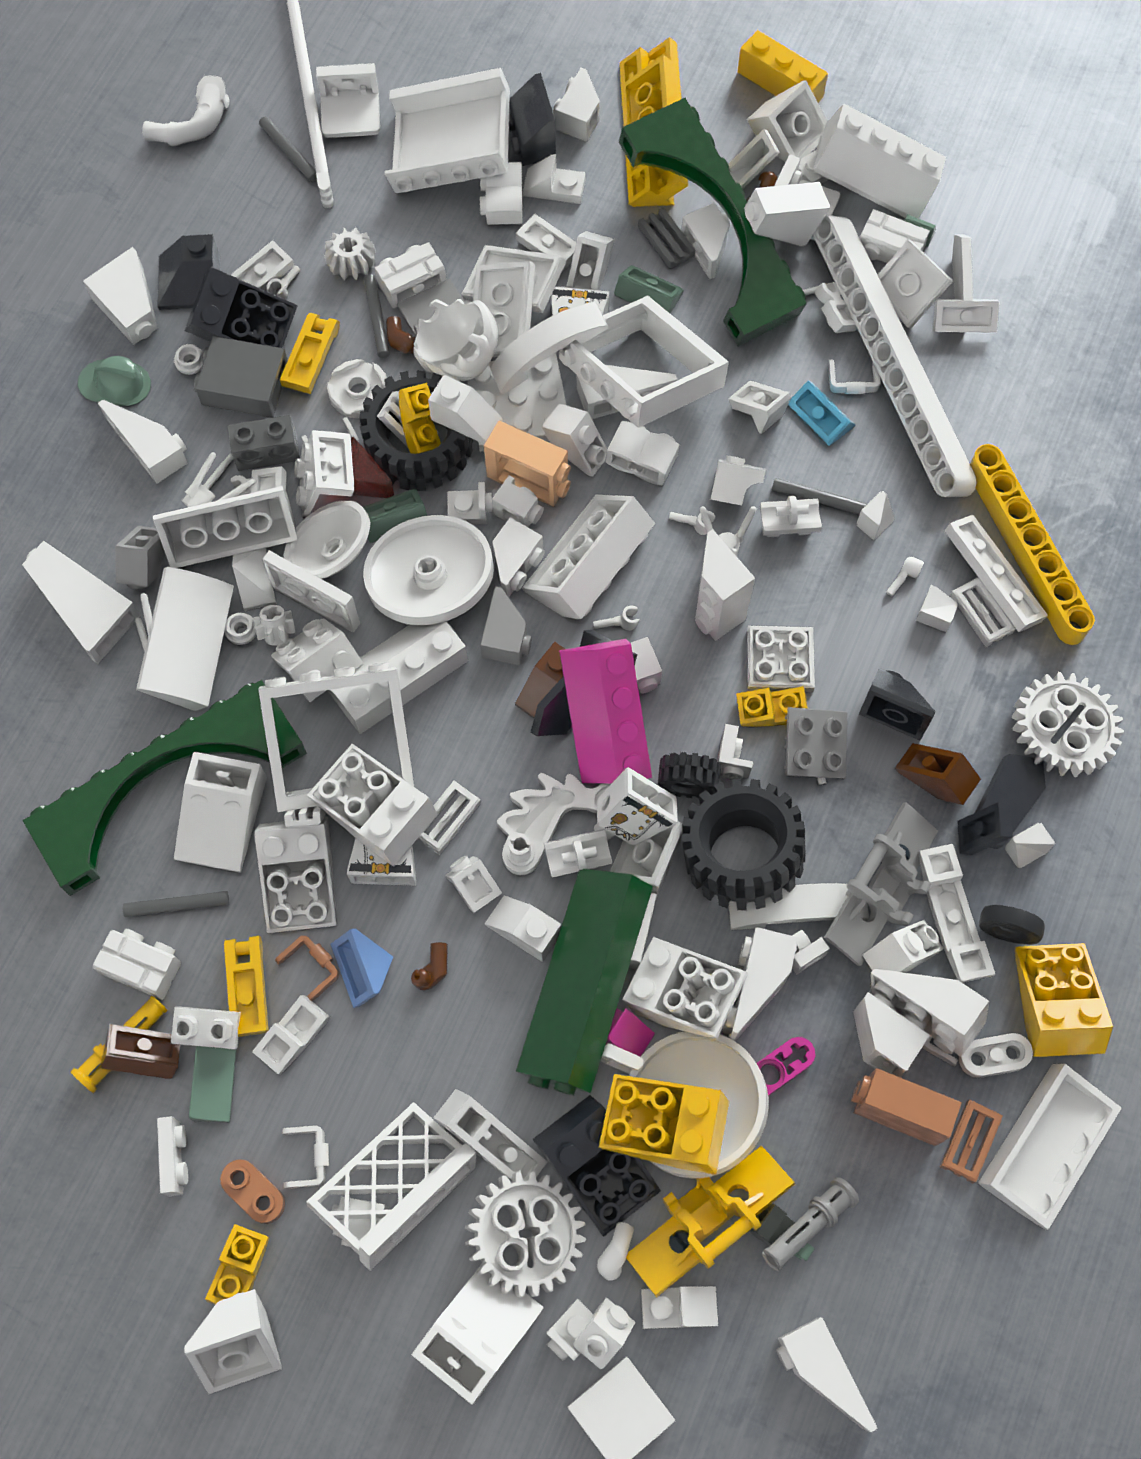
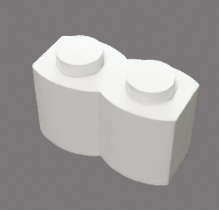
M508 162V173L480 178L481 191H486V196L480 197L481 215H486L487 225L523 224L521 162Z
M621 421L607 449L605 462L620 471L635 474L647 482L663 486L678 456L680 444L668 434L650 433L644 426L637 428L632 422Z

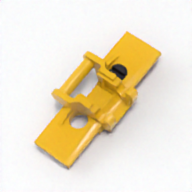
M762 1145L715 1183L710 1177L696 1178V1186L679 1200L672 1192L663 1198V1202L672 1217L630 1250L626 1256L627 1261L656 1298L698 1263H703L708 1269L715 1264L713 1260L751 1229L756 1231L761 1227V1223L756 1216L795 1185V1182ZM735 1189H744L748 1192L749 1198L743 1201L740 1197H730L729 1194ZM733 1216L740 1217V1219L708 1245L703 1247L700 1244Z

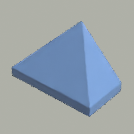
M350 929L330 945L353 1008H357L380 993L393 956L357 929Z

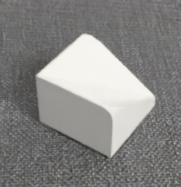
M884 491L879 492L861 510L857 521V527L873 540L894 521V515L887 494Z
M931 585L916 621L947 633L958 603L939 588Z
M1037 823L1014 836L1006 845L1005 850L1018 868H1022L1047 854L1055 845V842L1043 824Z

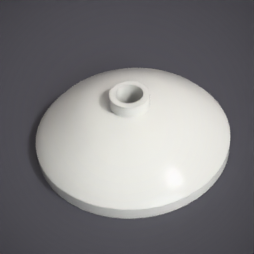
M346 500L333 502L317 509L296 527L298 540L286 544L284 559L320 579L333 576L352 563L365 546L370 530V518L360 504Z

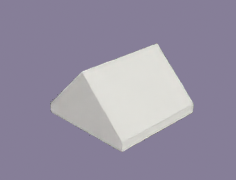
M677 822L674 826L636 845H631L623 840L610 872L632 874L653 886L651 893L656 894L657 899L682 840V823Z

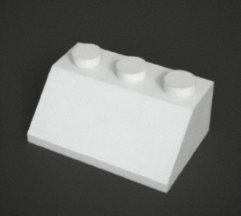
M713 529L707 533L695 621L704 634L707 635L709 633L717 641L746 620L755 577Z

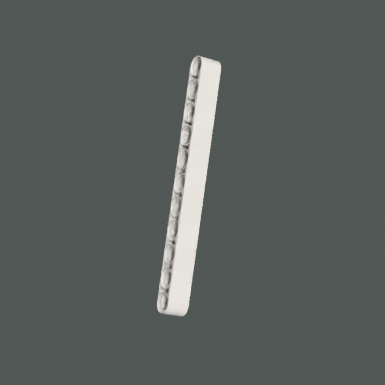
M825 215L813 233L814 239L935 492L941 497H967L971 495L976 488V476L852 222L844 217Z

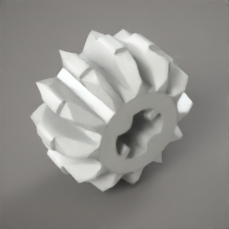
M343 227L342 234L340 235L332 232V240L326 241L324 257L333 275L340 274L343 280L351 275L356 281L359 273L368 275V267H374L376 251L367 232L360 234L356 227L351 232H348Z

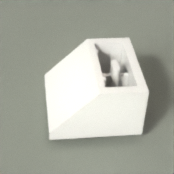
M868 992L853 1011L863 1061L874 1069L878 1068L900 1077L908 1070L930 1035L924 1031L925 1027L920 1021L909 1015L903 1017L893 1010L894 1005L887 998L879 994L873 996Z

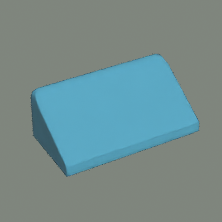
M809 380L791 398L788 404L829 446L855 426Z

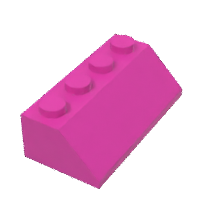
M627 639L559 650L581 782L612 784L628 767L646 779L652 778L631 643Z

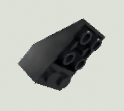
M210 267L204 275L184 331L211 342L212 336L283 348L298 305Z
M589 1095L532 1140L604 1237L618 1223L627 1219L661 1192V1190L639 1158L599 1148L606 1109Z

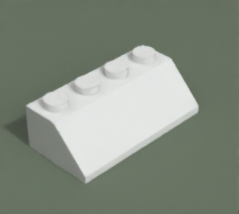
M843 103L826 123L813 171L905 218L907 215L919 219L940 182L946 157Z
M283 486L153 515V521L169 565L173 568L298 540L293 513L287 492Z
M596 494L522 589L525 593L562 617L582 619L592 610L593 603L600 594L609 588L611 580L617 572L629 562L631 554L638 545L646 540L648 532L655 525V522L634 496Z
M446 621L432 625L410 624L360 657L364 664L355 669V673L369 671L368 665L388 662L389 668L396 667L403 706L468 662L466 646ZM388 681L327 690L359 734H362L392 713Z

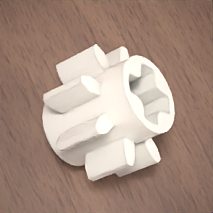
M268 605L260 611V617L253 618L257 639H265V642L269 645L277 646L282 641L286 642L289 639V634L296 632L291 610L284 612V609L279 605Z

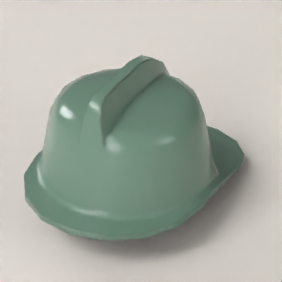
M113 356L87 365L78 377V388L87 400L93 402L105 400L114 405L131 406L140 403L147 397L151 390V379L148 372L142 366L133 363L126 357Z

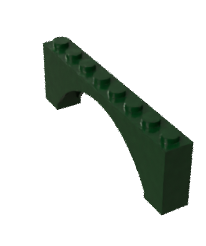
M683 98L622 127L619 144L633 167L639 164L657 167L690 180L711 195L729 217L740 244L742 279L736 304L728 310L723 322L737 346L799 316L807 304L804 291L799 285L796 286L790 276V268L786 261L781 260L777 254L773 239L754 233L750 221L747 220L744 207L747 201L744 190L731 176L726 159L720 157L717 152L712 135L706 132L701 125L696 108L690 106L687 99Z
M262 679L256 683L244 685L236 695L227 700L215 702L209 708V711L198 717L188 718L182 722L180 728L168 735L163 734L156 737L146 748L139 752L127 754L121 759L119 764L110 769L98 771L91 777L90 781L80 787L66 790L58 800L49 805L35 808L29 817L22 820L59 886L69 896L100 879L97 873L99 853L112 818L128 795L156 771L174 762L192 757L194 752L244 755L270 763L258 690L259 686H265ZM271 698L281 766L284 768L306 755L307 752L274 698Z

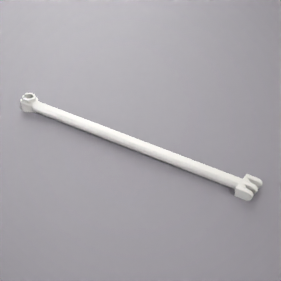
M287 0L318 187L323 207L331 208L334 205L299 2L298 0Z

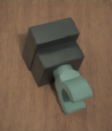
M770 1204L756 1216L761 1223V1227L756 1231L751 1229L748 1232L770 1246L795 1222L787 1217V1213L776 1204ZM807 1243L794 1256L800 1260L807 1261L814 1248Z

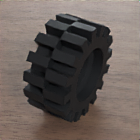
M680 752V755L677 753H670V756L664 755L663 758H660L657 785L671 794L675 793L677 797L684 795L686 798H692V796L699 798V795L705 790L710 795L715 794L714 785L720 783L721 763L717 762L715 758L709 759L707 755L698 756V753L687 755V752Z

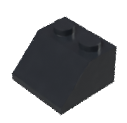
M541 73L531 77L509 100V132L512 131L513 137H510L511 147L514 155L519 154L522 166L538 163L552 154H556L555 117Z

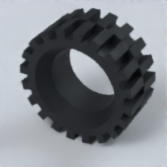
M417 370L416 377L410 378L408 371L400 372L401 380L394 381L392 376L384 379L385 388L382 389L376 385L371 390L373 399L366 397L363 402L364 412L360 411L359 420L366 456L369 464L373 465L374 472L379 477L384 473L385 481L392 486L396 480H399L400 488L404 490H409L410 484H416L418 491H425V483L433 482L434 488L443 486V477L446 476L449 481L457 477L456 467L463 471L467 465L466 456L471 457L473 451L472 442L474 441L472 438L445 426L447 429L446 437L433 450L409 454L393 447L388 441L391 430L377 417L391 393L427 383L432 394L442 378V375L433 373L432 378L428 379L426 378V372ZM389 411V414L399 423L400 420Z
M741 778L732 779V787L726 789L723 782L714 785L715 794L710 795L706 790L699 795L700 806L692 802L688 808L689 818L684 817L683 834L681 836L688 875L691 874V881L696 889L702 886L703 896L709 901L715 895L718 896L719 906L728 908L730 901L736 902L737 910L747 911L746 903L755 902L757 910L766 907L765 899L771 897L775 904L782 899V888L790 893L795 887V877L800 879L803 873L806 850L804 821H801V811L797 805L792 807V798L786 792L778 797V787L770 783L766 790L761 789L760 780L756 779L750 780V786H742ZM740 826H751L765 831L775 840L778 846L776 853L768 863L760 868L748 871H737L723 866L712 855V847L720 835Z

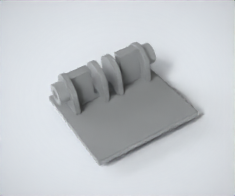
M451 279L445 280L397 303V307L415 336H417L416 330L419 318L429 320L433 316L435 307L430 306L433 300H440L447 305H451L457 299H461L464 304L470 303L469 299L463 300Z
M787 707V715L785 716L787 720V735L784 736L786 740V746H784L786 750V766H783V769L786 770L785 775L788 777L807 776L846 779L847 712Z

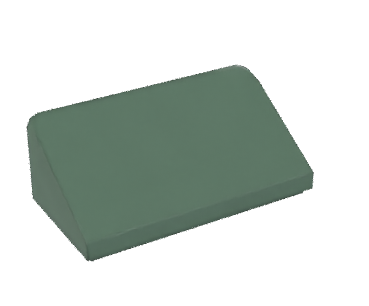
M631 265L619 275L614 294L630 303L649 296L667 312L671 313L682 296L684 289Z
M416 489L363 506L370 518L368 535L370 543L376 542L387 531L405 521L427 516L424 503Z
M196 1046L189 1119L192 1121L230 1123L236 1049Z

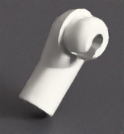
M620 1222L616 1225L612 1241L598 1259V1272L606 1280H615L622 1272V1265L625 1262L634 1228L628 1223Z

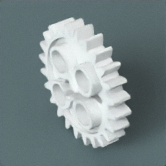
M1058 672L1054 679L1046 674L1041 681L1035 679L1021 693V697H1019L1014 705L1017 709L1013 713L1012 718L1017 722L1012 729L1015 732H1022L1017 739V743L1028 744L1024 754L1028 755L1034 752L1037 755L1034 762L1036 765L1044 760L1047 762V771L1050 772L1054 766L1059 767L1060 776H1063L1068 769H1071L1074 777H1077L1082 770L1087 775H1090L1095 768L1102 769L1107 761L1109 762L1116 754L1115 751L1122 743L1118 739L1124 733V730L1117 726L1122 722L1123 718L1113 716L1118 705H1108L1106 702L1111 695L1105 694L1100 696L1098 694L1100 685L1098 684L1091 689L1088 687V678L1086 677L1081 683H1078L1074 673L1067 680L1064 679L1061 672ZM1078 705H1083L1084 710L1059 741L1053 744L1051 742L1052 737ZM1040 722L1045 723L1049 728L1044 727ZM1068 742L1072 743L1077 749L1071 747Z
M517 1171L512 1175V1184L504 1175L498 1178L500 1189L492 1183L486 1186L490 1197L480 1194L475 1198L481 1209H470L468 1212L476 1219V1223L466 1225L465 1229L474 1232L475 1238L466 1241L465 1245L476 1246L477 1252L472 1254L469 1260L476 1261L481 1259L483 1264L478 1269L477 1274L481 1275L490 1272L489 1286L502 1281L501 1293L503 1294L508 1293L512 1286L515 1288L516 1297H523L526 1287H528L531 1297L539 1296L540 1285L545 1292L553 1291L552 1279L559 1284L565 1283L566 1279L562 1270L574 1272L576 1268L570 1259L580 1258L583 1255L575 1248V1244L586 1241L585 1237L576 1234V1229L585 1226V1222L574 1220V1215L581 1208L569 1207L568 1203L572 1199L573 1194L561 1196L559 1194L562 1189L561 1182L549 1187V1175L542 1176L539 1182H536L535 1171L528 1172L524 1181L520 1171ZM519 1200L524 1202L523 1215L521 1208L518 1206ZM536 1202L543 1203L547 1208V1218L544 1222L537 1220L534 1216L533 1207ZM501 1207L511 1212L512 1222L508 1228L501 1226L498 1222L497 1213ZM524 1228L526 1230L531 1229L532 1237L527 1239L524 1237L520 1238L519 1230ZM543 1239L549 1241L553 1246V1255L549 1260L544 1259L539 1252V1245ZM507 1245L514 1247L517 1251L518 1260L514 1266L507 1265L503 1259V1251ZM528 1252L530 1259L533 1261L532 1268H529L527 1265Z

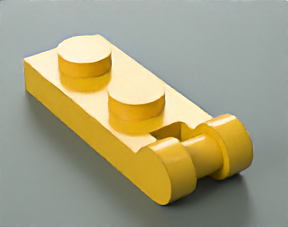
M308 313L281 375V386L311 394L333 339L338 335L340 328L339 320L332 318L324 320L320 319V316L317 314ZM317 330H318V331H322V334L315 333V332H316Z
M261 936L249 937V941L237 942L236 939L225 940L224 951L229 1011L241 1012L238 1037L267 1033L269 1028ZM250 954V962L238 964L239 956Z

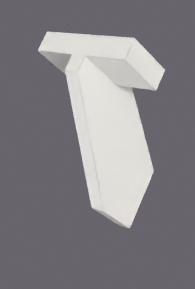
M954 234L952 270L955 299H935L933 331L997 333L1000 301L973 299L971 237L963 234Z

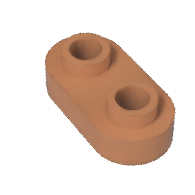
M234 1160L224 1167L220 1178L223 1190L253 1220L269 1224L281 1217L285 1209L283 1194L253 1164L246 1160ZM237 1172H243L245 1175L243 1183L235 1185L233 1183V1176ZM263 1197H269V1208L261 1211L258 1207L259 1200Z

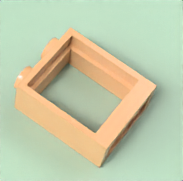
M502 421L497 422L484 444L487 477L503 484L510 475L514 477L516 486L530 489L539 501L554 507L559 497L564 498L571 485V481L568 480L571 465L568 464V451Z

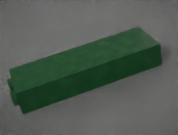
M591 869L579 870L516 1068V1072L529 1077L528 1084L548 1090L550 1084H553L554 1090L571 1096L575 1095L576 1090L591 1093L653 886L638 877L626 873Z

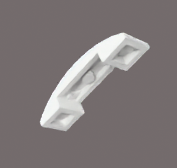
M590 302L564 310L535 325L512 342L490 367L500 392L505 394L529 378L526 372L528 369L577 339L581 344H584L608 329L609 327L598 304Z
M953 844L920 850L918 854L923 880L931 883L927 897L934 922L947 958L958 981L964 983L994 976L995 971L985 941H980L961 883L963 873Z
M847 884L795 885L790 893L782 888V899L774 904L771 897L765 899L766 907L757 910L755 902L746 903L747 911L737 910L736 902L730 901L728 906L731 930L754 929L756 927L765 928L766 924L834 920L848 897L845 895L848 890ZM867 903L860 910V916L864 921L869 919Z

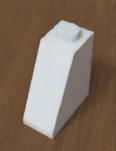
M820 182L755 188L744 209L746 218L750 221L755 234L798 246H806L830 209V205Z
M133 247L83 280L91 299L133 345L142 339L148 338L153 331L158 329L144 270Z

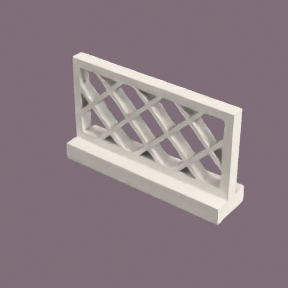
M413 1102L309 1198L307 1206L359 1255L360 1262L371 1271L475 1169L476 1151L467 1143L462 1146ZM413 1116L424 1125V1135L403 1136V1126ZM399 1130V1136H393ZM428 1130L431 1131L434 1135H428ZM444 1143L452 1150L445 1159H429L428 1144ZM399 1144L398 1160H376L377 1150L382 1145ZM403 1144H424L425 1159L402 1160ZM370 1156H372V1161H366ZM402 1168H425V1178L419 1184H402ZM357 1169H372V1185L350 1186V1175ZM376 1169H398V1185H376ZM345 1181V1186H339ZM398 1193V1204L392 1210H376V1194ZM402 1193H408V1194L402 1199ZM345 1194V1211H328L320 1203L329 1195ZM349 1194H372L371 1210L349 1211ZM344 1219V1226L338 1220ZM349 1219H371V1230L359 1241L349 1231ZM376 1219H381V1220L375 1225V1220H376Z

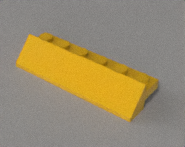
M670 37L649 52L639 47L619 62L624 126L681 99L677 42ZM626 156L628 202L632 207L674 205V195L688 187V179L657 167L640 164L633 167Z

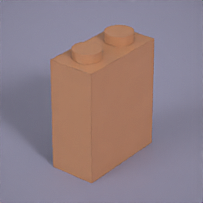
M878 1068L869 1076L864 1075L862 1080L857 1082L851 1101L857 1103L853 1113L934 1146L951 1137L962 1103Z

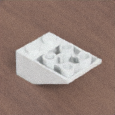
M354 744L349 746L307 794L308 798L349 833L393 867L438 815L427 795Z
M198 752L193 753L184 783L174 860L241 873L267 776L260 764Z
M324 817L320 825L291 829L286 828L285 821L259 824L254 834L267 933L336 926L333 859L328 817Z
M758 927L755 928L752 937H745L738 965L744 966L743 971H746L748 975L736 998V1004L732 1006L723 1026L722 1033L729 1034L728 1038L736 1041L783 987L791 973L798 937Z
M653 937L622 1000L636 1015L655 1023L717 1039L748 973Z
M873 969L871 972V994L873 996L879 994L887 998L894 1005L892 1009L903 1017L909 1015L920 1021L925 1027L924 1031L934 1038L933 1042L935 1045L948 1054L955 1052L962 1057L986 1024L989 1000L958 980Z
M477 1271L474 1273L411 1354L471 1405L476 1403L544 1309L542 1305L527 1293H524L523 1297H516L514 1286L505 1294L501 1293L502 1281L489 1286L490 1272L478 1275Z

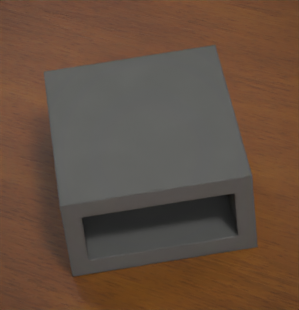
M212 336L209 348L206 347L203 352L201 373H198L194 380V391L197 392L201 404L264 417H274L283 388L280 378L288 361L285 349Z

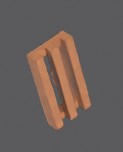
M969 1099L965 1104L939 1167L945 1170L948 1169L953 1174L959 1177L962 1176L967 1181L975 1183L1003 1115ZM974 1110L978 1114L959 1160L955 1164L952 1160ZM985 1117L991 1119V1122L972 1168L969 1171L965 1169L966 1163Z

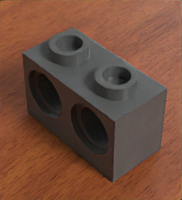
M290 415L227 425L231 454L238 471L295 462L297 458L300 459L296 432Z

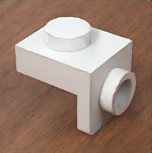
M605 1298L597 1308L587 1327L576 1338L573 1346L599 1369H603L621 1349L635 1321L628 1316L623 1308Z

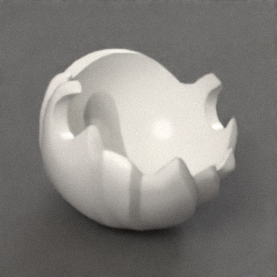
M437 299L433 300L430 306L435 307V312L431 319L422 320L419 318L417 336L414 342V355L416 359L432 375L433 373L442 375V377L446 375L457 381H468L479 376L491 361L498 342V327L490 310L479 300L464 304L461 299H457L451 305H447Z

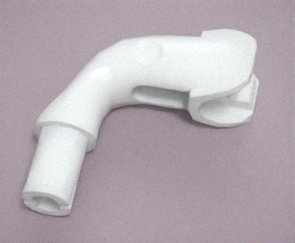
M204 76L200 80L196 92L197 109L189 121L170 122L169 124L145 121L142 127L144 140L168 143L169 146H178L206 138L212 134L219 124L223 110L229 106V96L225 94V84L222 78L218 76Z

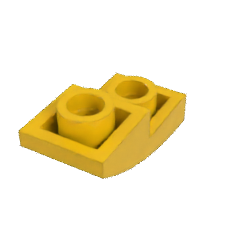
M427 383L404 388L399 391L401 422L410 454L428 452L441 444L433 420H431L428 402L431 393Z
M804 686L771 692L769 688L736 693L740 724L744 727L787 725V720L785 719L787 707L808 709Z
M234 1224L220 1255L219 1261L221 1263L205 1297L207 1302L216 1305L217 1302L228 1299L235 1294L251 1291L269 1237Z

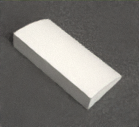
M164 568L137 683V691L193 711L208 707L234 585L183 569Z
M1052 1064L978 1184L1024 1217L1048 1230L1122 1108L1068 1065Z

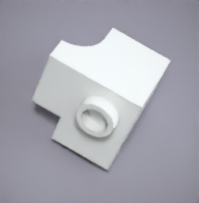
M726 455V460L720 459L718 461L711 500L742 506L746 490L753 484L764 482L766 469L744 464L745 459Z

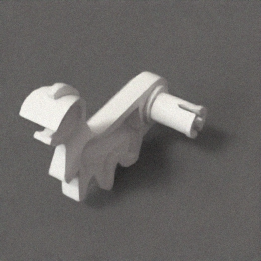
M540 773L538 775V782L545 790L523 789L510 793L511 801L521 809L506 812L497 820V827L508 836L502 851L503 863L507 870L516 875H527L533 872L545 853L544 843L550 842L563 815L571 810H588L597 814V801L610 784L601 783L598 787L589 789L585 788L575 776L567 774L565 785H563L554 778Z

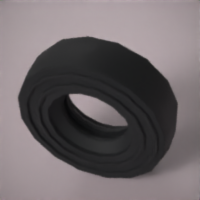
M1004 905L985 906L979 919V927L982 931L1007 942L1028 945L1038 944L1044 935L1045 923L1040 917L1015 907Z

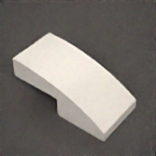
M300 995L282 1020L272 1025L252 1052L279 1075L302 1053L331 1017L305 995Z

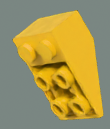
M1085 943L1015 947L1025 1029L1033 1049V1056L1105 1054L1113 1025Z
M614 1074L599 1148L679 1169L716 1175L730 1101L718 1089Z

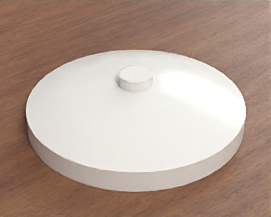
M429 515L405 521L382 535L367 555L363 577L372 603L385 616L405 624L432 625L456 618L478 603L491 584L494 562L486 537L474 525L452 516Z
M684 1031L663 1038L651 1046L641 1056L644 1061L643 1067L640 1070L632 1069L629 1076L721 1090L730 1102L716 1175L736 1166L747 1157L758 1143L768 1117L769 1099L767 1086L762 1072L754 1059L741 1045L721 1034L715 1039ZM650 1161L659 1169L679 1177L705 1178L714 1176V1174L679 1169Z

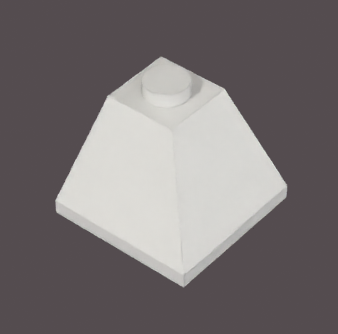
M802 81L766 101L747 119L755 136L763 129L768 131L780 152L777 157L786 162L789 154L800 159L810 154L818 146L819 136L824 133L826 123L828 122L807 81Z
M255 1289L235 1294L228 1299L217 1302L184 1347L185 1355L208 1394L282 1369L266 1310Z

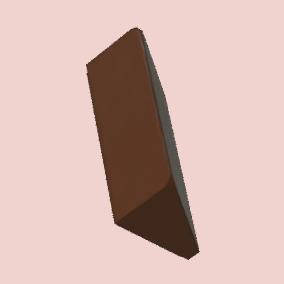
M110 1024L103 1050L101 1068L171 1079L179 1065L180 1044H171L172 1034Z

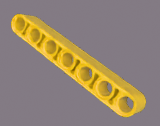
M992 444L981 445L975 451L970 462L976 476V490L1039 604L1047 613V618L1059 639L1069 645L1079 644L1094 625L1095 618L1093 612L1002 451ZM981 462L987 463L989 466H985ZM995 488H1000L1005 493L999 492ZM1010 514L1018 516L1019 519H1014ZM1025 540L1032 542L1035 546L1026 544ZM1039 567L1046 568L1050 573L1041 571ZM1054 594L1061 595L1065 601L1057 599ZM1070 621L1077 623L1081 629L1073 627Z

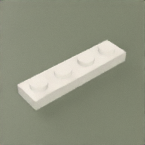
M974 515L948 525L944 530L1018 632L1041 623L1048 616Z

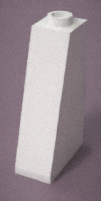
M45 541L37 548L31 550L26 557V561L22 564L84 650L97 664L101 662L135 623V619L140 617L133 602Z

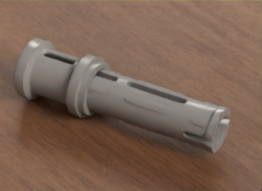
M840 1177L833 1179L830 1183V1188L821 1197H814L809 1202L808 1211L763 1251L762 1255L768 1265L776 1271L781 1270L782 1266L823 1228L833 1227L838 1222L839 1215L848 1207L854 1208L859 1203V1198L854 1188Z

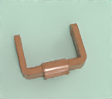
M303 935L280 953L275 961L278 964L283 963L303 944L310 949L309 953L322 968L326 967L331 973L308 995L310 1001H313L339 978V972L331 963L333 958L320 943L315 945L309 937Z

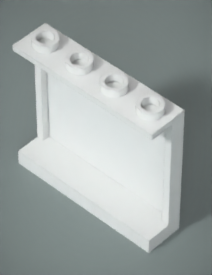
M501 68L390 90L389 100L396 111L393 168L392 170L385 171V176L395 194L508 173L510 88Z

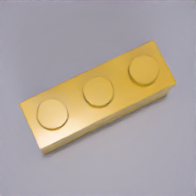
M757 30L740 48L737 73L773 95L777 96L796 84L807 81L818 103L824 97L828 72L761 31Z

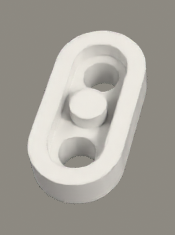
M1016 1033L973 1040L962 1057L959 1056V1063L962 1070L974 1078L1019 1071L1026 1067L1032 1059L1033 1049L1030 1042L1024 1036ZM1007 1048H1013L1016 1051V1059H1010L1006 1055ZM972 1054H977L982 1058L981 1066L973 1064L971 1060Z

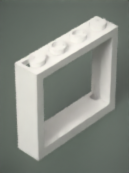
M649 296L603 315L609 327L608 329L584 344H581L576 339L560 349L559 359L564 365L575 372L637 428L723 388L729 361ZM642 330L693 372V374L642 397L590 352Z
M388 662L368 665L369 671L355 673L354 667L335 669L334 676L321 677L320 672H312L299 675L300 681L286 683L285 677L265 680V686H259L258 690L278 812L318 805L307 796L313 788L285 792L271 698L388 681L401 774L398 776L414 786L396 667L389 668Z

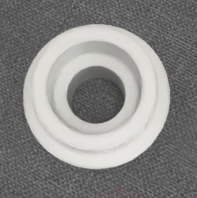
M192 344L179 347L174 357V363L178 371L186 375L200 372L203 367V351Z
M245 613L231 615L226 621L224 630L227 639L237 645L251 642L256 636L253 617ZM240 627L247 628V630L243 633H236L237 629Z

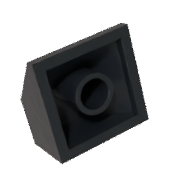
M213 234L182 236L159 255V310L193 308L206 272L210 267L220 270V255Z
M878 669L859 715L921 741L936 711L911 682L904 680L900 674L890 670L883 671Z

